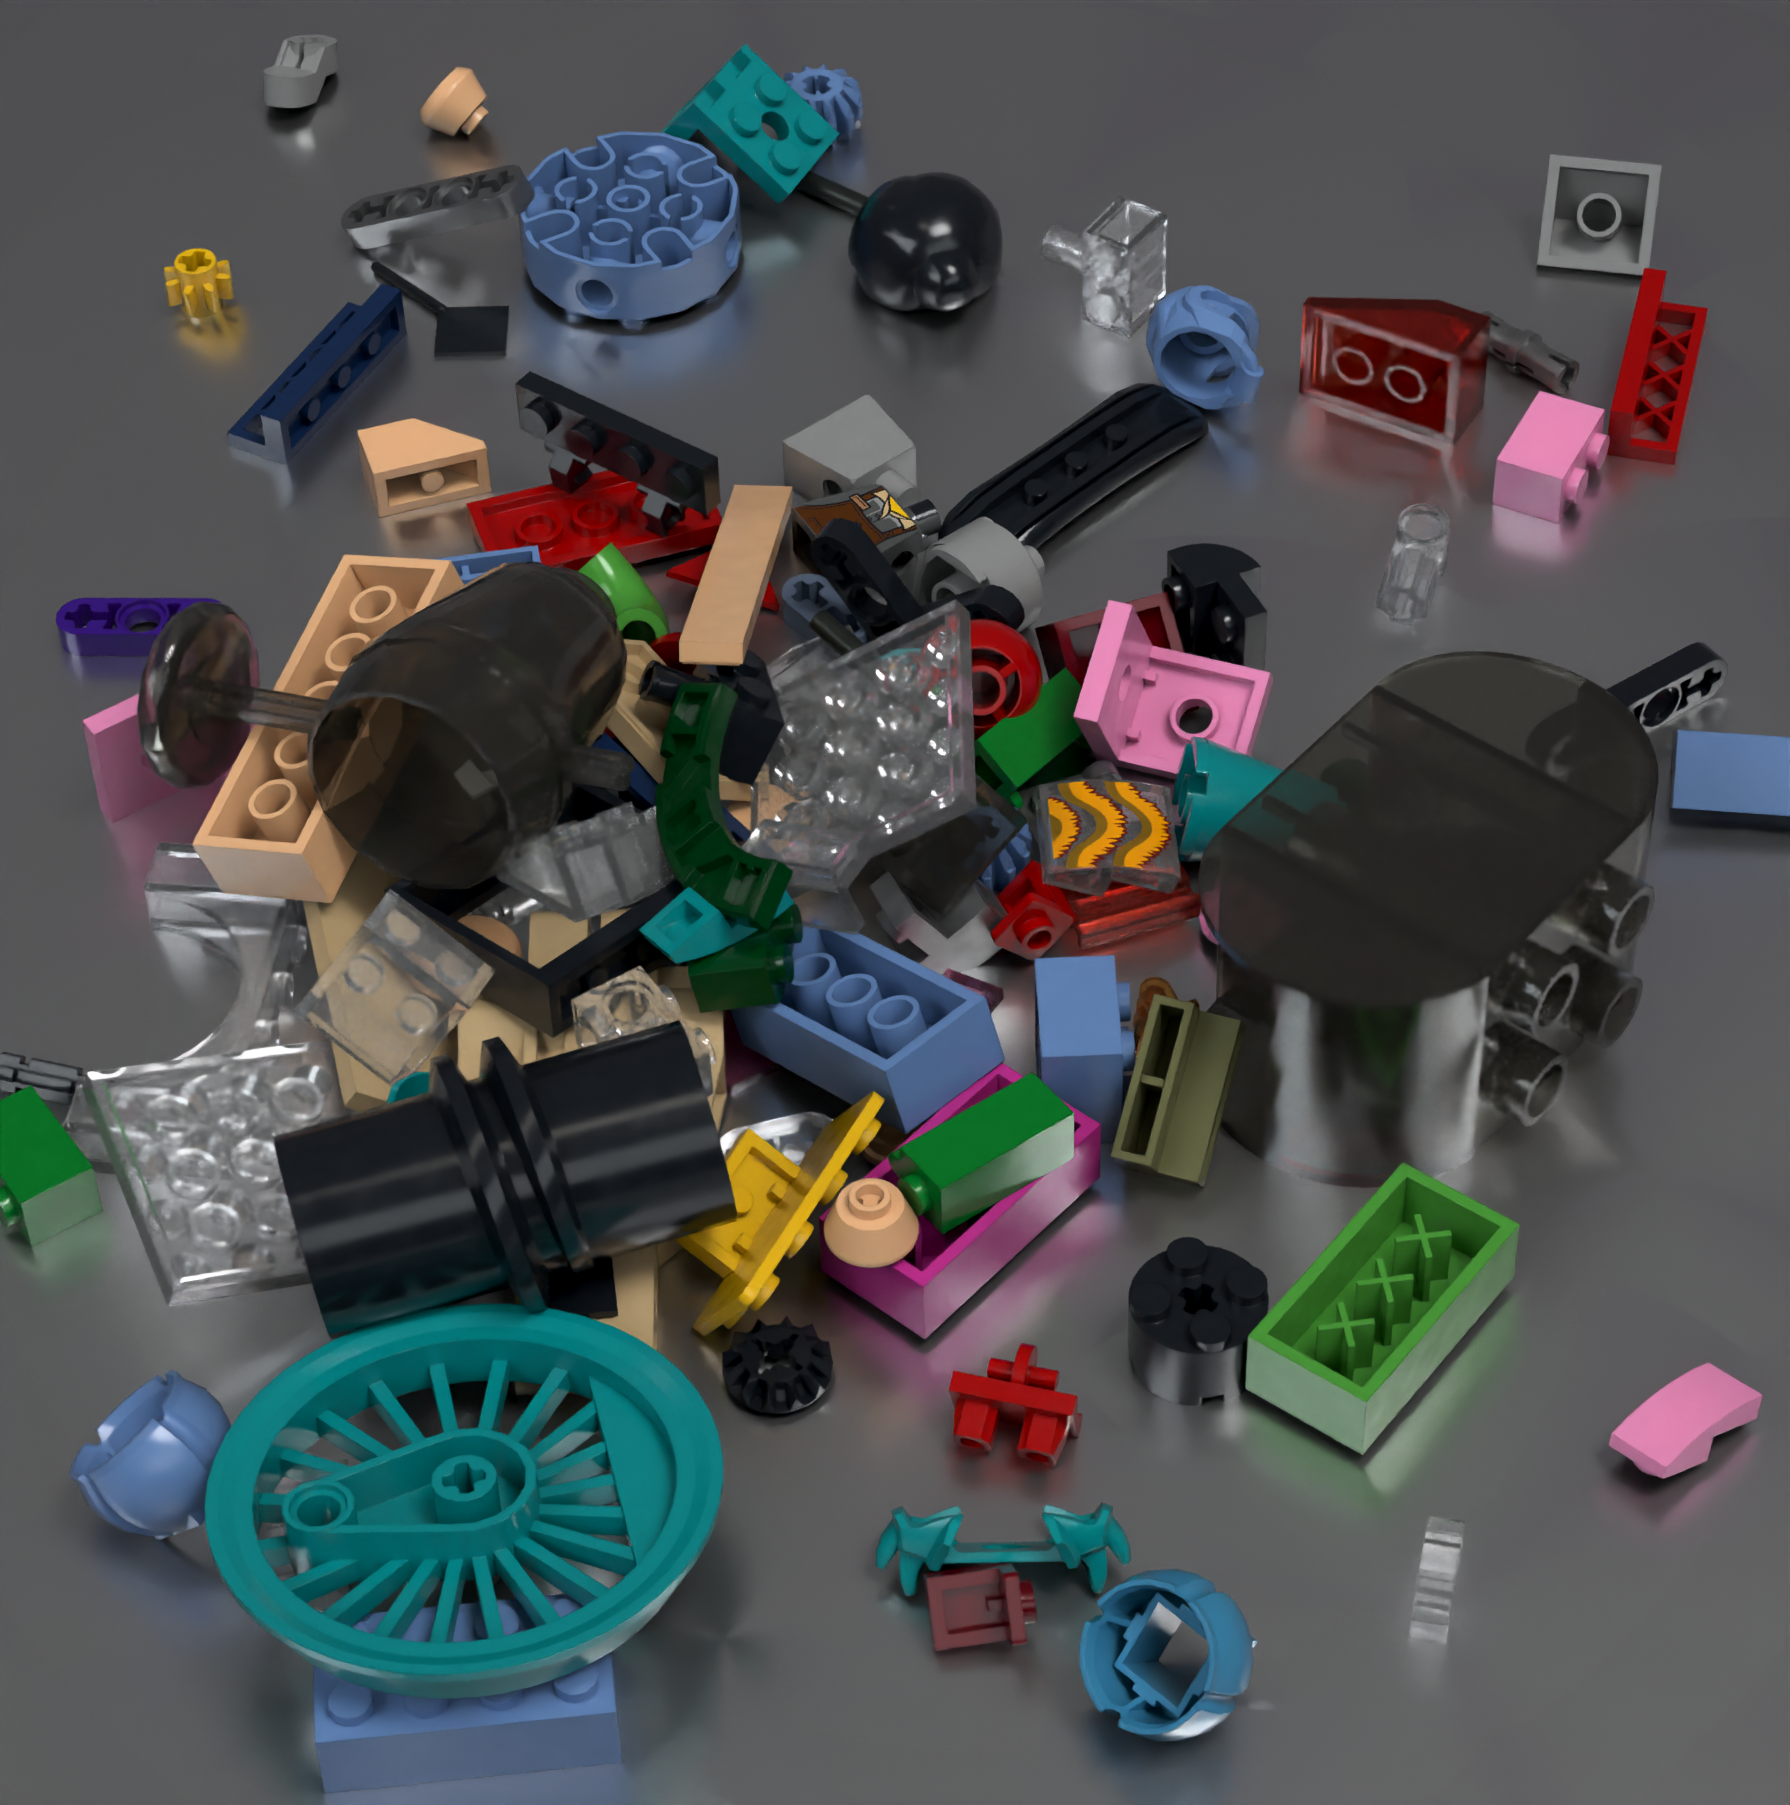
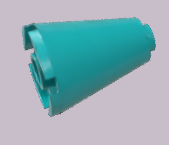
M1193 736L1191 737L1192 744H1186L1178 767L1172 804L1177 805V822L1181 826L1169 825L1171 829L1169 834L1172 835L1170 837L1172 840L1169 841L1171 860L1190 863L1327 853L1332 842L1340 843L1342 841L1346 828L1347 807L1346 805L1338 804L1336 791L1206 738Z

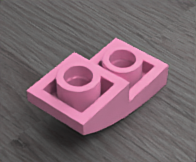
M1707 1362L1676 1378L1643 1402L1611 1433L1609 1446L1633 1460L1635 1466L1641 1471L1666 1479L1706 1462L1714 1436L1757 1419L1763 1394Z

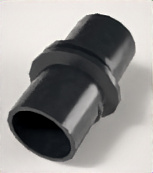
M679 1020L524 1065L519 1064L499 1036L484 1040L481 1046L479 1078L468 1081L448 1054L430 1058L427 1093L273 1137L293 1221L319 1309L331 1340L363 1327L434 1308L449 1306L507 1288L513 1290L530 1314L550 1308L552 1275L568 1270L579 1273L594 1268L595 1262L737 1221L733 1190L712 1111L684 1027Z

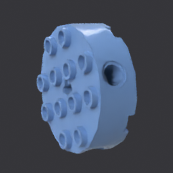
M620 131L596 136V146L582 148L573 153L565 147L545 157L527 177L535 194L531 203L518 213L523 262L533 286L558 306L563 307L570 315H588L597 319H618L626 325H638L645 322L648 318L681 312L702 300L715 297L723 284L738 267L742 244L739 188L732 173L728 174L719 167L716 155L701 144L666 133Z

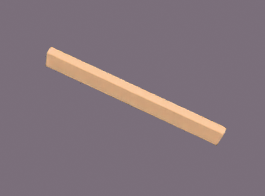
M734 485L679 640V662H683V664L740 666V664H743L791 512L792 486Z

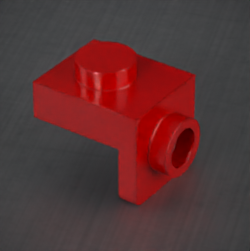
M1031 860L1000 892L997 898L1008 914L994 927L990 935L995 945L1035 962L1034 958H1040L1077 920L1049 867Z

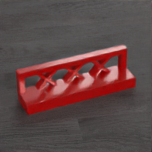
M1644 268L1610 410L1608 427L1610 442L1607 455L1675 465L1705 330L1708 308L1663 302L1667 271ZM1664 322L1692 326V329L1671 336L1659 324ZM1670 355L1680 366L1664 372L1654 361ZM1663 391L1673 400L1656 408L1646 397ZM1654 427L1667 439V442L1633 438V436Z

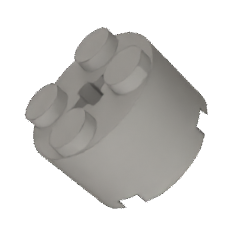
M979 517L928 546L913 557L906 570L905 586L920 606L985 585L1003 587L1012 592L1020 600L1024 608L1025 618L1017 630L1020 633L1033 625L1040 615L1043 601L1040 578L1045 573V565L1041 555L1034 547L1029 545L1023 546L1012 533L994 523L990 518ZM982 614L980 619H985L986 616ZM940 621L945 629L953 626L946 621Z

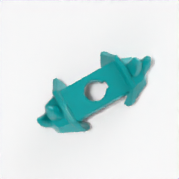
M1102 1502L1094 1513L1081 1516L1046 1504L1042 1509L1043 1513L1041 1515L1051 1537L1047 1541L959 1543L955 1540L964 1515L958 1506L940 1511L926 1518L910 1516L906 1509L900 1506L891 1510L892 1520L881 1534L876 1548L875 1565L880 1570L885 1569L899 1550L900 1581L905 1595L914 1596L917 1592L920 1574L925 1564L929 1570L939 1571L943 1563L1064 1561L1068 1569L1078 1567L1081 1561L1087 1572L1090 1589L1094 1593H1100L1103 1591L1107 1578L1106 1547H1109L1119 1562L1125 1566L1131 1561V1552L1124 1529L1113 1517V1506Z

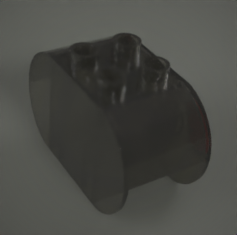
M1465 651L1419 659L1395 670L1380 681L1217 832L1205 849L1200 863L1198 891L1203 916L1207 926L1218 942L1216 1001L1206 1012L1241 1020L1247 1027L1221 1122V1127L1235 1141L1263 1161L1283 1171L1325 1184L1359 1188L1381 1187L1402 1162L1430 1177H1434L1471 1158L1510 1117L1525 1126H1531L1538 1122L1552 1106L1563 1086L1568 1070L1567 1058L1585 1040L1600 1048H1607L1622 1035L1637 1010L1643 991L1642 980L1633 975L1638 937L1648 922L1655 901V890L1645 881L1659 778L1657 758L1651 740L1638 719L1621 701L1601 686L1579 674L1530 657L1499 652Z

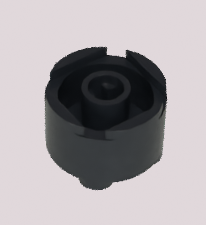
M1194 1237L1175 1239L1168 1245L1166 1251L1148 1260L1135 1274L1128 1296V1350L1134 1364V1372L1140 1383L1160 1398L1181 1405H1201L1202 1398L1224 1394V1401L1238 1397L1247 1391L1245 1389L1248 1335L1268 1314L1269 1308L1268 1283L1264 1272L1253 1267L1241 1256L1219 1247L1205 1245L1201 1240Z

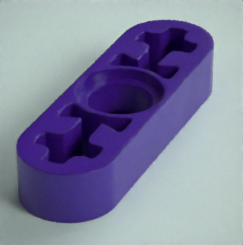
M79 598L64 604L56 614V624L61 646L65 651L76 656L205 657L223 651L232 640V631L226 606L220 601L210 598ZM143 622L159 624L155 629L147 632H133L130 630L132 626Z

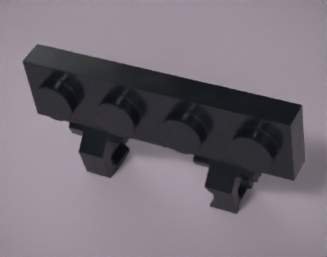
M531 371L515 383L520 429L536 438L545 440L544 447L546 451L553 454L548 466L553 486L572 494L593 475L588 467L592 462L629 481L638 483L637 491L647 495L641 509L648 520V525L645 526V529L662 537H666L669 530L679 521L682 522L685 519V510L688 507L708 515L721 503L717 456Z

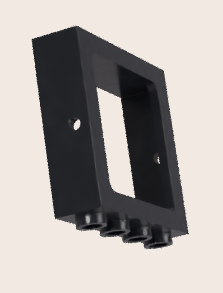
M572 772L384 890L391 943L554 1038L671 960L650 943L639 929L686 888L680 884L667 862L661 846L656 818ZM567 851L581 852L654 893L540 969L458 922L462 917Z

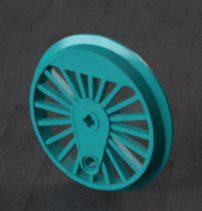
M471 1304L441 1307L363 1327L334 1339L295 1362L267 1384L239 1414L226 1433L216 1453L206 1488L204 1505L206 1533L213 1562L224 1585L238 1605L259 1626L286 1644L309 1663L333 1676L358 1686L390 1694L437 1699L483 1697L537 1686L568 1675L618 1648L654 1617L697 1562L711 1537L720 1512L724 1490V1463L718 1430L711 1412L698 1390L681 1370L661 1353L638 1338L594 1319L550 1308L530 1314L524 1305ZM488 1381L478 1428L458 1429L449 1384ZM509 1381L542 1385L509 1435L498 1432ZM432 1387L442 1433L425 1438L395 1397ZM568 1391L591 1399V1402L530 1449ZM374 1407L403 1447L392 1451L346 1420L363 1410ZM599 1431L601 1442L567 1456ZM323 1437L362 1463L348 1466L304 1452L318 1439ZM606 1470H609L610 1474L593 1477ZM283 1477L304 1482L288 1494L274 1493ZM615 1502L618 1504V1506H599ZM262 1523H283L285 1535L259 1540ZM591 1535L626 1536L628 1546ZM560 1557L621 1574L625 1577L609 1589ZM291 1565L296 1576L281 1581L272 1569ZM522 1566L584 1606L560 1617ZM499 1574L537 1627L504 1635L492 1576ZM475 1580L487 1639L452 1642L465 1581ZM443 1581L430 1642L402 1640V1637L438 1583ZM361 1582L323 1613L307 1604L348 1584ZM407 1583L373 1634L352 1627Z

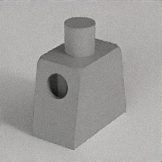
M869 394L860 397L782 441L785 486H792V491L810 501L873 484L884 486L903 508L918 503L921 500V491L916 487L917 466L914 443Z

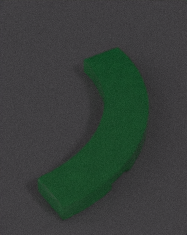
M682 683L670 711L661 743L660 755L666 758L663 782L656 785L655 790L656 822L662 849L670 868L684 888L688 886L717 908L726 920L749 928L769 930L793 870L779 860L761 858L745 852L729 831L720 801V757L725 732L738 693L724 683Z

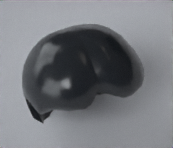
M930 172L915 176L898 177L882 184L863 204L851 230L848 243V257L851 264L855 267L861 286L868 297L884 307L897 311L930 309L948 312L956 310L968 304L973 298L985 294L997 280L1002 261L1000 218L996 208L987 196L968 180L960 176L943 172Z

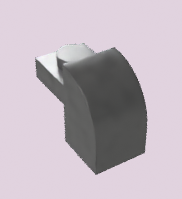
M961 864L923 897L889 870L869 886L883 908L876 915L877 919L883 926L884 932L897 953L945 977L976 968L1001 949V947L995 945L990 932L1008 913L995 893Z

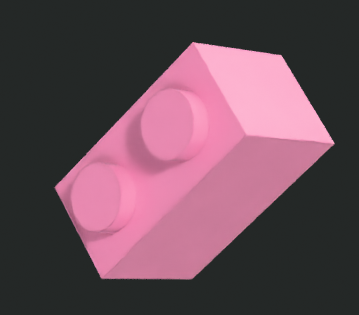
M1539 391L1496 459L1492 504L1558 524L1570 503L1578 504L1581 501L1586 490L1590 470L1592 468L1600 469L1606 458L1610 437L1603 434L1605 410Z

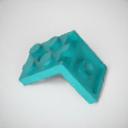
M746 44L712 76L660 132L688 140L699 129L778 205L794 190L839 135L819 113ZM762 123L774 129L778 140L772 139L764 132Z

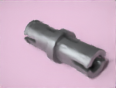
M1484 311L1482 317L1478 316L1471 325L1468 335L1469 342L1506 362L1505 367L1516 375L1523 372L1542 382L1558 394L1565 393L1566 388L1570 389L1576 381L1580 369L1579 363L1548 347V345L1542 342V337L1534 331H1522L1515 328L1490 311Z

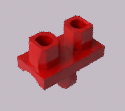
M1022 1343L1019 1346L1014 1362L991 1357L987 1377L953 1371L949 1393L955 1409L953 1436L956 1445L980 1452L992 1451L999 1421L1023 1426L1017 1448L1019 1457L1029 1462L1055 1466L1065 1446L1067 1436L1078 1437L1083 1417L1082 1414L1077 1412L1078 1397L1057 1392L1060 1372L1037 1367V1347Z

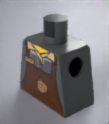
M878 484L791 506L793 551L812 574L823 577L825 576L811 557L810 546L823 527L832 519L843 518L859 525L868 534L904 584L910 560L922 552V539L941 530V520L938 511L930 500L925 499L903 508L884 486ZM865 587L866 592L874 600L882 598L878 592Z

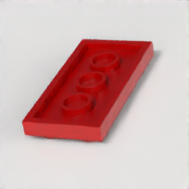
M610 470L594 473L572 494L553 486L551 483L467 503L468 520L481 552L538 545L544 584L571 578L611 542L630 564L714 544L722 517L717 506L708 515L688 507L685 510V519L682 522L679 521L669 530L666 537H662L645 529V526L648 525V520L641 509L647 495L637 491L638 483L629 481Z

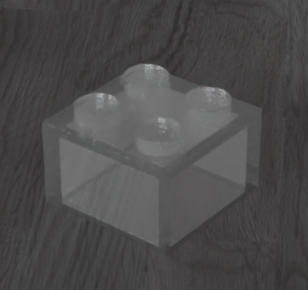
M389 889L322 972L293 1012L392 1087L396 1081L417 1072L471 1008L495 970L393 890Z

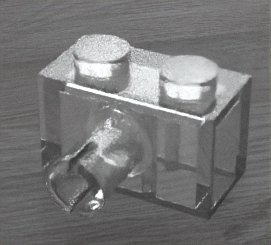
M1119 196L1083 230V236L1065 230L1059 225H1054L1047 231L1041 245V249L1044 250L1041 253L1043 259L1057 262L1081 272L1082 320L1130 339L1150 319L1156 304L1165 297L1167 214Z

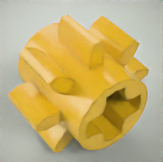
M193 248L185 250L175 258V267L164 268L169 306L181 304L183 312L188 316L194 318L212 316L221 310L223 299L228 300L234 297L229 261L221 260L216 262L214 253L207 249Z

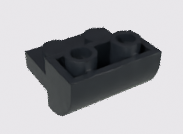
M1210 543L1191 544L1167 551V578L1162 580L1161 586L1162 592H1168L1184 653L1265 671L1267 610L1259 601L1261 566L1246 553L1232 547Z

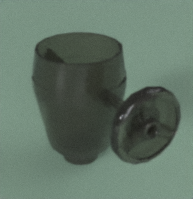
M540 562L503 563L369 640L353 656L329 699L325 700L260 688L258 650L248 624L232 608L224 603L195 602L172 616L152 645L142 672L137 705L140 743L152 770L170 786L178 789H201L207 787L230 770L242 750L253 724L307 733V773L323 812L353 849L386 873L428 889H468L495 876L531 849L536 843L542 841L560 820L575 796L580 783L626 791L631 785L629 774L635 768L634 758L626 756V753L597 748L626 681L627 649L611 600L604 590L591 578L573 569L552 567ZM369 722V736L361 738ZM487 827L485 832L462 848L463 840L482 828Z

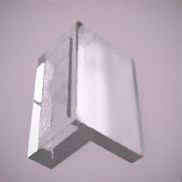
M763 819L741 848L745 852L761 858L779 860L793 870L786 891L795 902L794 904H797L799 907L803 926L857 935L865 925V922L848 888L875 853L866 833Z

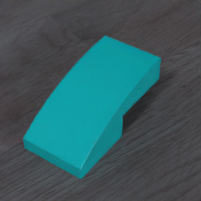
M688 886L639 930L650 943L674 963H681L720 951L755 933L759 929L745 927L726 920L717 908ZM786 890L773 920L795 903Z

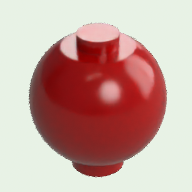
M973 619L947 628L934 639L921 661L918 686L919 692L951 719V727L947 734L959 740L974 743L1004 717L1014 718L1024 715L1035 706L1042 690V670L1033 647L1018 631L998 621Z

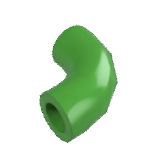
M612 542L567 581L597 615L609 634L608 638L642 640L650 645L661 635L670 633L668 617L659 601Z

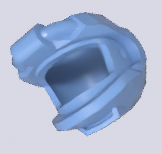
M1204 285L1187 286L1174 291L1156 304L1148 322L1146 347L1159 380L1171 393L1204 409L1239 407L1244 402L1251 403L1256 399L1264 376V369L1258 366L1257 357L1254 353L1258 345L1260 320L1252 305L1244 300L1225 294L1217 288ZM1231 374L1225 380L1217 383L1208 382L1212 376L1221 377Z

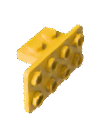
M875 1091L869 1093L831 1121L821 1131L799 1166L750 1128L737 1137L724 1157L733 1190L737 1221L674 1239V1241L724 1278L693 1325V1328L701 1335L706 1336L720 1325H724L728 1329L732 1328L748 1308L756 1312L774 1292L780 1278L772 1272L783 1256H786L788 1259L792 1258L810 1237L814 1225L808 1222L807 1219L817 1204H820L822 1207L826 1206L845 1183L848 1174L841 1167L852 1152L856 1156L859 1155L879 1131L882 1123L874 1117L885 1099Z

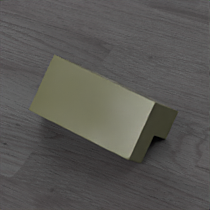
M1154 994L1110 1157L1126 1169L1204 1188L1247 1028L1241 1020L1204 1012L1194 1003Z

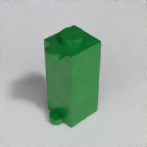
M1065 667L1042 686L1040 697L1030 711L1014 718L1004 717L947 764L978 804H986L996 797L1001 809L1017 807L1018 811L1023 808V800L1016 791L1018 787L1073 741L1077 740L1084 748L1091 749L1073 717L1082 686Z
M1031 1072L888 1155L890 1166L900 1178L897 1183L898 1189L912 1207L916 1216L923 1214L941 1234H944L1073 1159L1074 1112Z

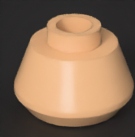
M456 67L439 84L420 110L423 125L452 137L460 130L469 136L479 126L489 112L482 106L487 96L473 70Z
M876 1178L860 1179L847 1185L839 1193L824 1223V1237L831 1252L846 1263L867 1269L885 1267L905 1257L916 1244L919 1234L917 1216L900 1190L892 1183Z

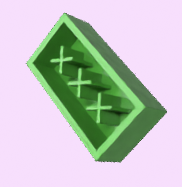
M1402 1162L1248 1335L1245 1389L1363 1455L1514 1278L1520 1224Z

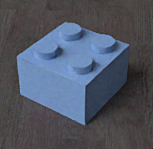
M1114 955L1034 958L1037 1077L1061 1100L1101 1124L1100 1144L1114 1143L1132 1075L1123 1076V1071H1133L1135 1066L1134 1032L1129 1031L1128 1026L1121 1027L1120 1022L1131 1021L1129 982H1117Z

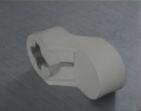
M307 34L283 40L275 65L263 70V103L280 108H299L317 102L326 76L337 72V39L324 35Z

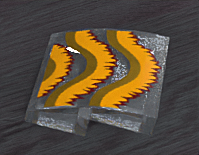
M1079 779L1038 786L1034 797L1042 880L1044 884L1099 897L1104 895L1112 880L1169 894L1172 893L1181 878L1170 787L1113 779Z

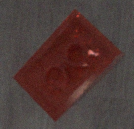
M1308 297L1303 303L1299 393L1454 446L1484 405L1491 317L1441 300Z

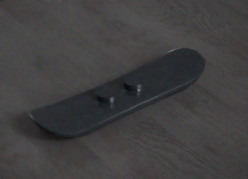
M1137 383L1117 391L1046 443L970 491L947 513L941 525V530L938 532V541L979 517H987L1012 533L1023 546L1029 545L1036 549L1068 522L1149 466L1202 437L1208 431L1207 417L1203 411L1191 402L1174 395L1167 388L1157 384Z

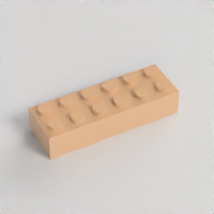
M343 555L192 843V846L223 893L323 903L333 902L478 612L451 560Z

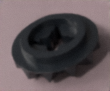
M786 1315L780 1324L767 1326L758 1318L751 1331L747 1333L734 1332L731 1347L728 1351L722 1352L724 1383L737 1401L753 1410L766 1413H786L804 1408L816 1401L831 1382L833 1360L830 1343L822 1341L818 1337L813 1324L802 1328L796 1327ZM784 1354H789L790 1366L788 1368L784 1365L776 1364L771 1369H765V1357L767 1355L773 1359H778Z

